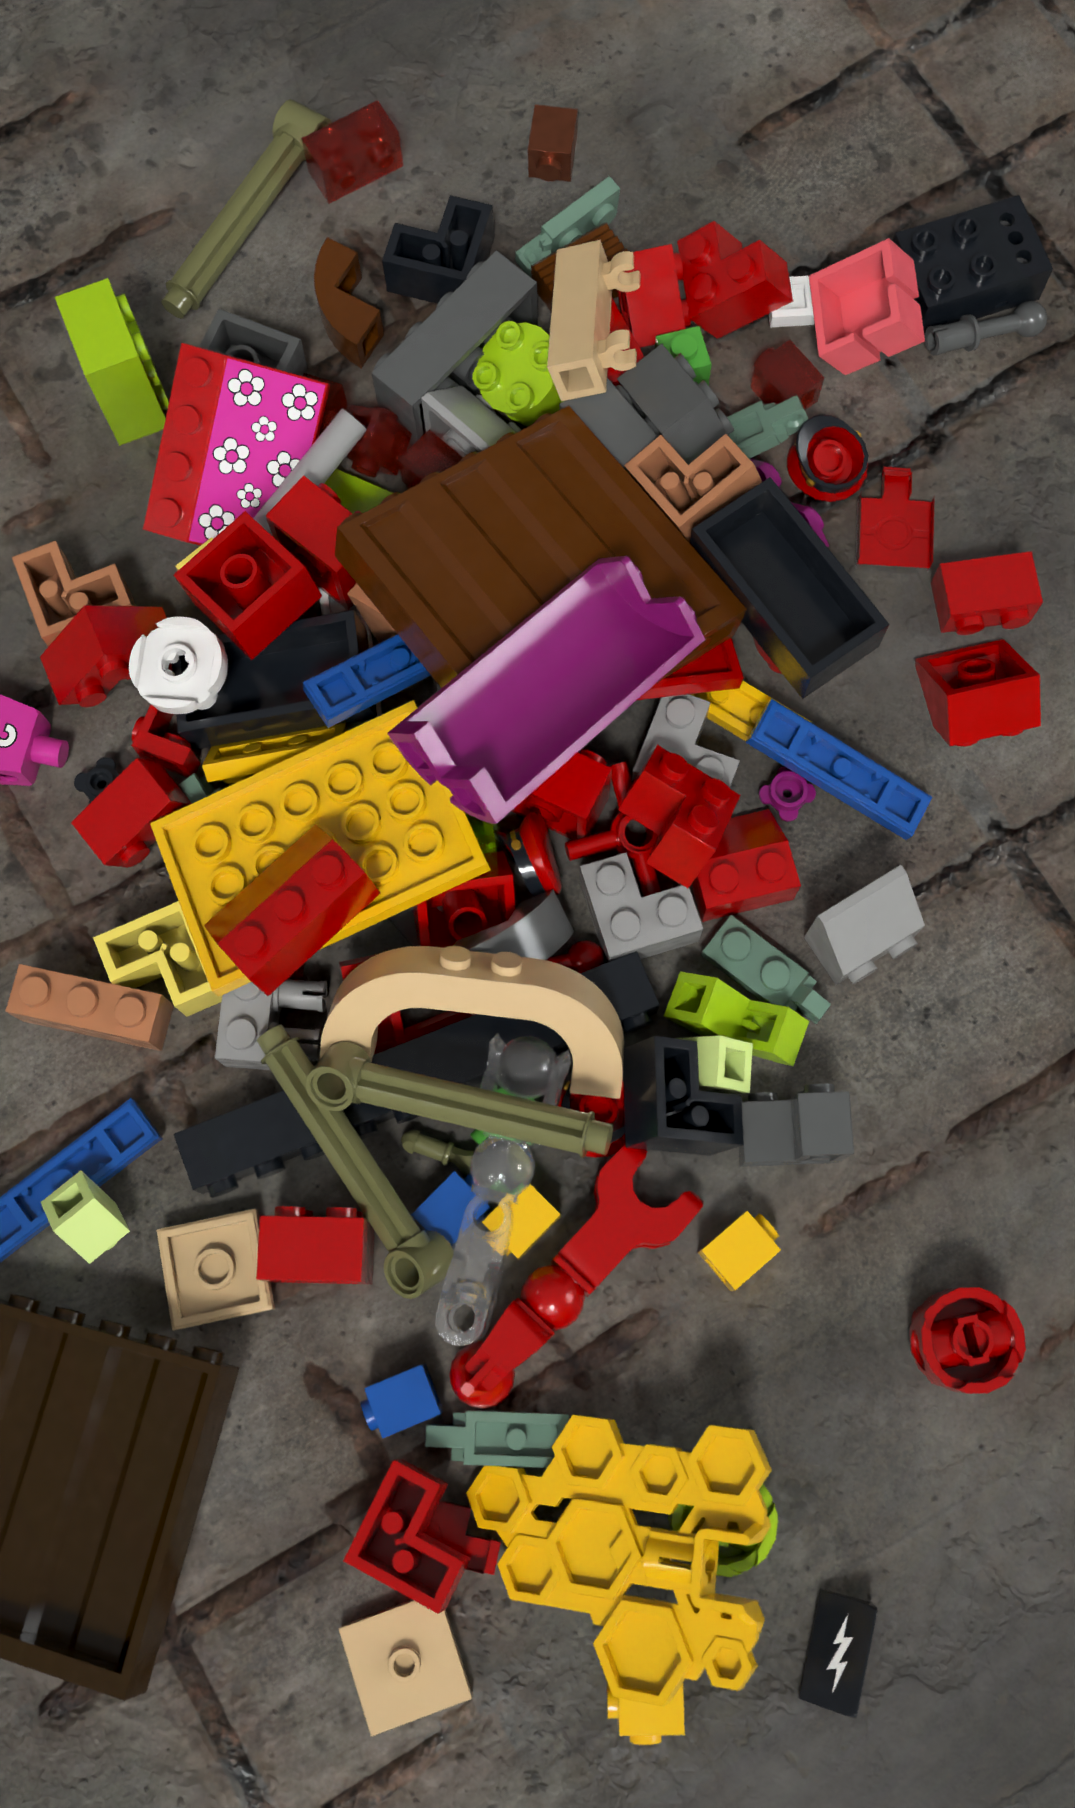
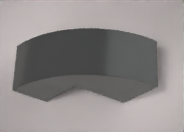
M552 889L519 902L508 921L459 939L453 946L464 947L469 951L493 954L512 952L520 957L547 960L568 941L574 930Z

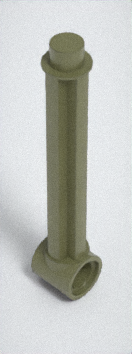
M289 99L284 102L274 120L272 129L274 139L173 278L165 283L168 292L161 303L170 314L183 319L190 309L197 310L200 308L202 299L300 163L307 158L316 160L324 153L332 133V122L329 118L295 100Z
M281 1024L271 1028L257 1039V1043L266 1055L261 1060V1063L268 1065L388 1250L389 1254L386 1255L383 1267L389 1286L403 1298L413 1299L420 1296L450 1276L454 1271L456 1260L451 1244L443 1235L436 1231H421L344 1112L342 1110L328 1111L319 1107L311 1100L305 1083L308 1074L314 1066L299 1045L300 1037L291 1039Z
M340 1041L333 1044L308 1074L305 1083L311 1100L319 1107L328 1111H340L346 1109L351 1103L360 1104L363 1102L578 1153L582 1158L586 1156L587 1151L606 1155L613 1134V1124L595 1120V1112L585 1113L371 1063L368 1054L360 1046L351 1042Z

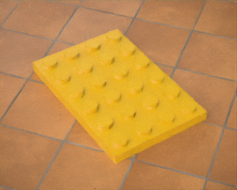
M414 700L150 823L212 992L218 997L251 981L216 944L204 925L315 824L327 833L358 864L380 891V894L319 950L491 870L466 813L450 803V797L453 796L451 791L438 781L430 786L403 757L387 734L418 708Z

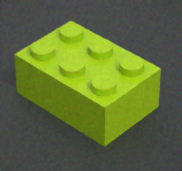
M106 278L56 296L55 300L84 376L119 446L163 430L166 419L163 410L168 409L169 401L125 293L116 296L109 279Z

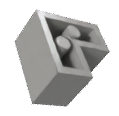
M689 694L661 697L633 769L632 783L658 744L669 752L682 756L687 763L710 777L723 781L731 788L740 760L697 745L707 720L711 702Z
M627 852L580 866L579 881L600 947L604 952L606 963L636 951L640 959L699 942L703 927L690 888L681 885L641 897Z

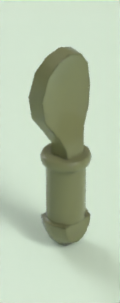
M410 1130L401 1137L402 1146L408 1153L413 1154L415 1152L438 1160L444 1166H447L449 1162H453L465 1177L470 1173L479 1182L488 1183L496 1180L500 1175V1164L495 1159L475 1151L454 1147V1142L447 1143L421 1134L420 1130Z

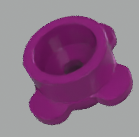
M787 767L779 768L771 784L762 786L759 791L760 801L763 804H770L779 812L780 819L786 822L794 821L798 817V810L805 803H811L816 796L814 786L807 784L803 777ZM785 790H788L791 792L792 796L786 798L784 797L783 792Z

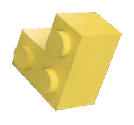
M179 901L93 937L109 980L113 984L137 988L163 977L174 1007L186 1017L222 1001V996L218 997L211 990Z

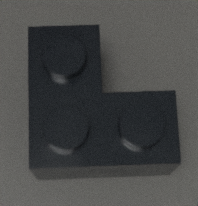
M450 195L438 233L394 223L382 259L387 292L436 304L439 303L446 293L454 292L467 279L474 265L480 261L485 262L488 259L494 241L493 205Z
M653 1036L624 1049L623 1080L626 1148L710 1156L744 1145L741 1095L699 1091L697 1041Z

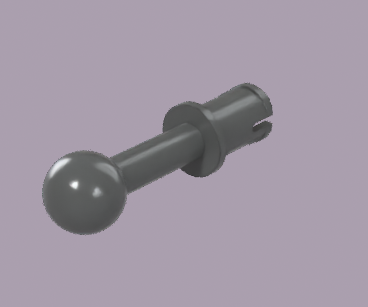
M1026 301L1018 305L1013 314L983 321H977L972 314L964 315L957 322L928 327L925 332V345L928 351L931 350V355L937 356L962 348L966 351H974L978 348L981 339L1016 332L1023 337H1034L1044 330L1047 324V312L1042 304L1036 301Z

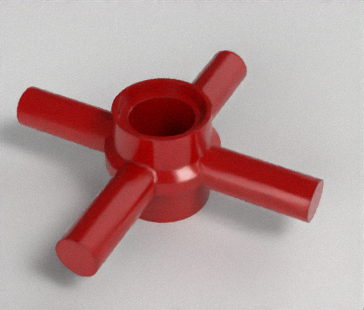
M627 762L609 766L612 768L611 780L618 806L621 805L632 784ZM621 811L612 821L609 831L564 843L569 861L615 849L619 854L627 852L628 858L633 859L643 897L661 892L655 868L646 864L659 835L645 827L646 839L644 843L639 847L630 844L625 836V828L629 821L634 819Z

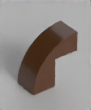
M327 237L318 254L314 273V286L322 322L328 337L336 349L350 362L362 369L384 336L380 310L351 295L362 279L357 252Z

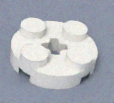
M170 617L156 623L159 628L151 631L147 637L142 634L131 651L129 674L134 686L147 702L157 710L168 714H187L197 709L205 710L210 708L216 702L218 692L221 690L227 676L228 659L223 643L203 623L193 618ZM185 655V661L189 665L182 674L175 676V673L168 669L169 664L177 663L179 656Z

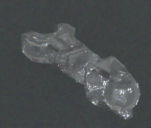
M497 1033L490 1041L487 1068L484 1071L480 1088L497 1092L499 1084L508 1094L525 1099H535L545 1094L543 1103L559 1106L563 1083L572 1063L569 1050L557 1056L555 1050L546 1041L535 1036H520L505 1044L499 1033ZM483 1131L486 1139L476 1147L471 1157L470 1173L475 1184L472 1185L471 1192L476 1196L468 1203L436 1313L437 1332L446 1342L452 1345L464 1346L478 1342L487 1335L491 1327L514 1225V1213L511 1205H518V1195L530 1185L535 1168V1161L530 1149H534L535 1145L540 1144ZM487 1203L500 1205L504 1213V1220L501 1226L492 1232L482 1231L476 1222L478 1210ZM464 1304L471 1307L475 1313L474 1324L466 1332L458 1327L455 1320L458 1308Z

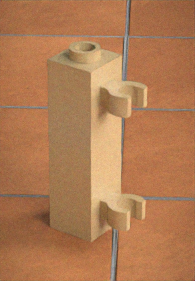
M601 240L557 249L547 368L561 401L606 393L608 368L626 371L636 367V349L622 351L630 348L629 330H617L610 333L612 289L622 292H632L639 289L641 274L640 271L623 272L634 269V254L631 251L620 252L608 262Z

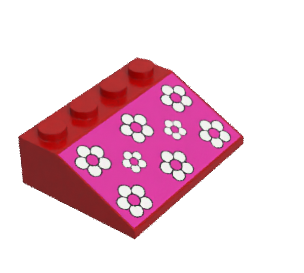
M181 343L143 530L201 546L211 537L214 539L244 511L254 518L318 439L331 384L206 348Z

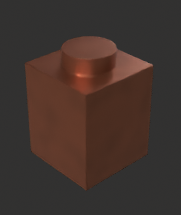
M544 105L534 106L528 145V177L540 178L549 182L556 180L571 182L577 143L578 109Z

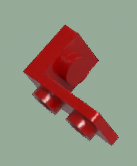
M170 664L169 667H168V669L171 670V671H172V664ZM150 705L145 717H139L134 725L131 737L133 743L131 746L141 759L158 762L166 770L187 778L192 774H196L200 762L190 748L191 744L177 735L165 733L174 714L159 711Z

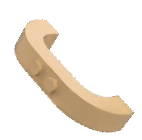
M410 946L392 949L375 955L357 966L343 980L333 998L321 1036L320 1059L333 1044L341 1041L351 1042L360 1046L368 1054L372 1063L377 1045L378 1025L387 1016L403 1009L427 1008L530 1020L550 1027L567 1043L573 1059L570 1093L620 1099L624 1034L621 1021L610 1000L593 982L568 967L547 960L520 957L512 952L493 954L469 951L460 946L445 948Z

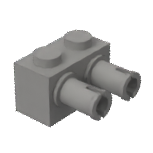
M287 979L269 996L250 982L222 995L215 1059L225 1067L270 1070L267 1064L261 1063V1060L266 1055L257 1043V1039L271 1028L279 1025L282 1008L324 1012L327 1001L323 1000V997H327V981ZM285 1028L291 1039L300 1037L299 1045L308 1059H320V1048L315 1044L321 1045L322 1029Z

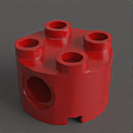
M980 1287L945 1289L928 1297L912 1314V1323L909 1329L910 1351L919 1370L926 1375L932 1384L966 1394L990 1393L1007 1385L1014 1377L1013 1373L1017 1370L1018 1364L1023 1361L1026 1351L1024 1327L1015 1309L1005 1300H1001L997 1295L992 1294L988 1290Z

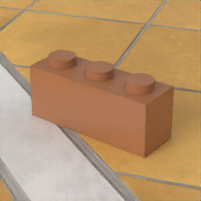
M19 964L5 1012L27 1023L162 1051L174 1004L162 994Z

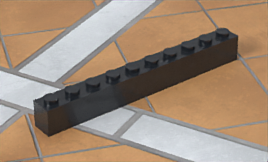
M637 951L580 973L593 982L610 1000L626 1033L644 1028L653 1022L651 1016L657 1014L659 1002ZM476 1014L374 1054L372 1063L469 1086H476L487 1081L489 1087H494L506 1083L511 1077L515 1078L516 1073L514 1070L533 1063L534 1068L539 1069L561 1060L560 1052L569 1049V1047L556 1031L544 1024L530 1020ZM284 1090L173 1134L193 1191L202 1194L209 1192L210 1198L239 1188L237 1180L254 1173L257 1179L275 1175L286 1169L285 1161L302 1155L304 1161L325 1155ZM363 1102L360 1104L351 1103L346 1109L342 1110L361 1140L379 1132L377 1125L395 1118L397 1124L419 1117L418 1115Z

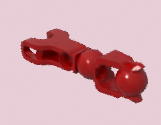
M624 1145L603 1166L596 1177L594 1186L596 1208L592 1217L552 1259L551 1265L539 1267L528 1275L522 1285L520 1299L517 1297L507 1307L486 1340L468 1343L455 1355L451 1362L449 1377L451 1387L457 1397L471 1407L482 1409L496 1406L504 1400L514 1384V1369L537 1352L555 1334L553 1331L567 1328L578 1319L584 1308L585 1296L588 1298L631 1250L637 1248L657 1249L668 1246L703 1207L704 1201L695 1192L686 1191L677 1200L664 1208H651L640 1202L633 1191V1176L647 1157L648 1151L645 1149L626 1148Z

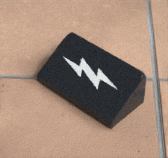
M820 1588L798 1696L799 1699L848 1717L857 1718L877 1616V1607L872 1602Z

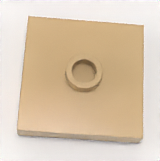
M258 1209L156 1229L172 1331L275 1309L271 1282L256 1280L260 1221Z
M409 1600L339 1627L340 1636L371 1736L472 1699L471 1687L446 1609L437 1614L416 1601Z

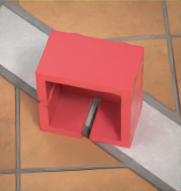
M888 238L809 275L818 354L820 358L842 374L848 375L881 361L879 352H883L890 357L925 342L921 307L914 300L919 297L914 260L891 239Z

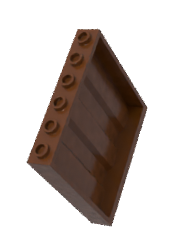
M570 406L553 414H543L529 427L517 433L510 432L505 434L496 444L479 453L471 452L467 454L458 464L441 473H430L418 485L402 493L395 492L390 494L380 505L362 514L355 513L350 515L337 527L334 556L441 688L601 558L629 557L632 563L640 570L643 583L651 599L682 597L696 615V622L705 640L659 681L733 637L747 610Z

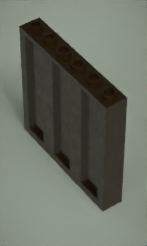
M11 1294L9 1301L0 1299V1659L125 1701L147 1692L240 1367L223 1363L225 1353L194 1345L191 1354L177 1350L178 1340L175 1338L147 1332L145 1340L129 1336L131 1326L101 1319L99 1327L83 1323L86 1316L85 1313L56 1306L54 1314L39 1310L40 1300Z

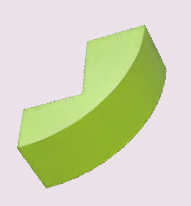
M681 971L664 1013L665 1018L698 1035H721L753 1043V1056L793 1067L809 1024L806 1018L790 1007L750 1000L719 978Z

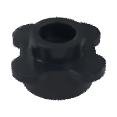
M100 758L96 763V767L87 773H79L75 777V788L79 792L86 794L89 798V804L105 789L98 787L101 781H106L107 787L119 776L115 770L116 763L111 758Z

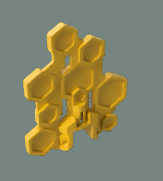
M572 1415L552 1446L555 1456L542 1476L526 1474L524 1468L483 1466L466 1495L478 1528L497 1531L507 1546L497 1565L510 1600L589 1613L594 1625L604 1626L593 1642L613 1697L663 1707L671 1702L685 1679L696 1681L701 1677L705 1669L712 1686L736 1691L745 1687L758 1667L752 1649L758 1642L759 1632L762 1630L765 1618L758 1600L715 1593L719 1541L746 1546L762 1542L771 1528L770 1519L767 1516V1507L759 1489L772 1469L755 1430L709 1425L692 1452L682 1451V1448L656 1444H646L645 1446L627 1444L622 1439L615 1419ZM564 1498L571 1499L557 1522L539 1520L534 1513L539 1504L557 1507ZM679 1504L694 1506L679 1531L638 1525L632 1510L636 1509L670 1515L673 1514ZM676 1559L682 1561H689L691 1562V1564L675 1562L671 1560ZM632 1584L673 1590L678 1603L627 1595L626 1593Z

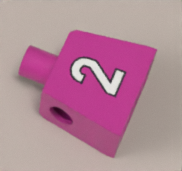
M0 695V784L30 786L36 781L40 764L62 768L65 765L69 753V744L66 740L49 737L51 724L40 711L3 695Z

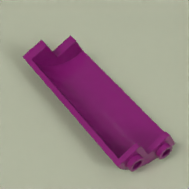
M629 557L601 558L387 734L403 757L430 786L438 781L451 791L453 796L450 797V803L479 820L497 824L699 646L705 638L696 622V615L693 609L682 597L651 599L643 583L640 570L632 563Z

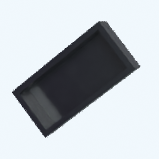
M771 477L692 528L690 544L747 608L741 622L802 699L880 646L890 624Z
M354 610L296 620L253 660L226 634L216 635L223 643L228 659L225 682L218 692L216 702L210 708L205 710L197 709L187 714H176L178 733L196 749H203L326 726L303 691V682L368 650L367 629ZM185 655L179 656L177 663H172V671L175 673V676L182 674L189 665L185 661ZM376 704L337 724L376 718Z

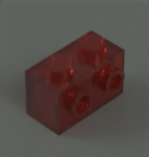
M378 100L301 138L308 172L328 204L403 167L399 132Z

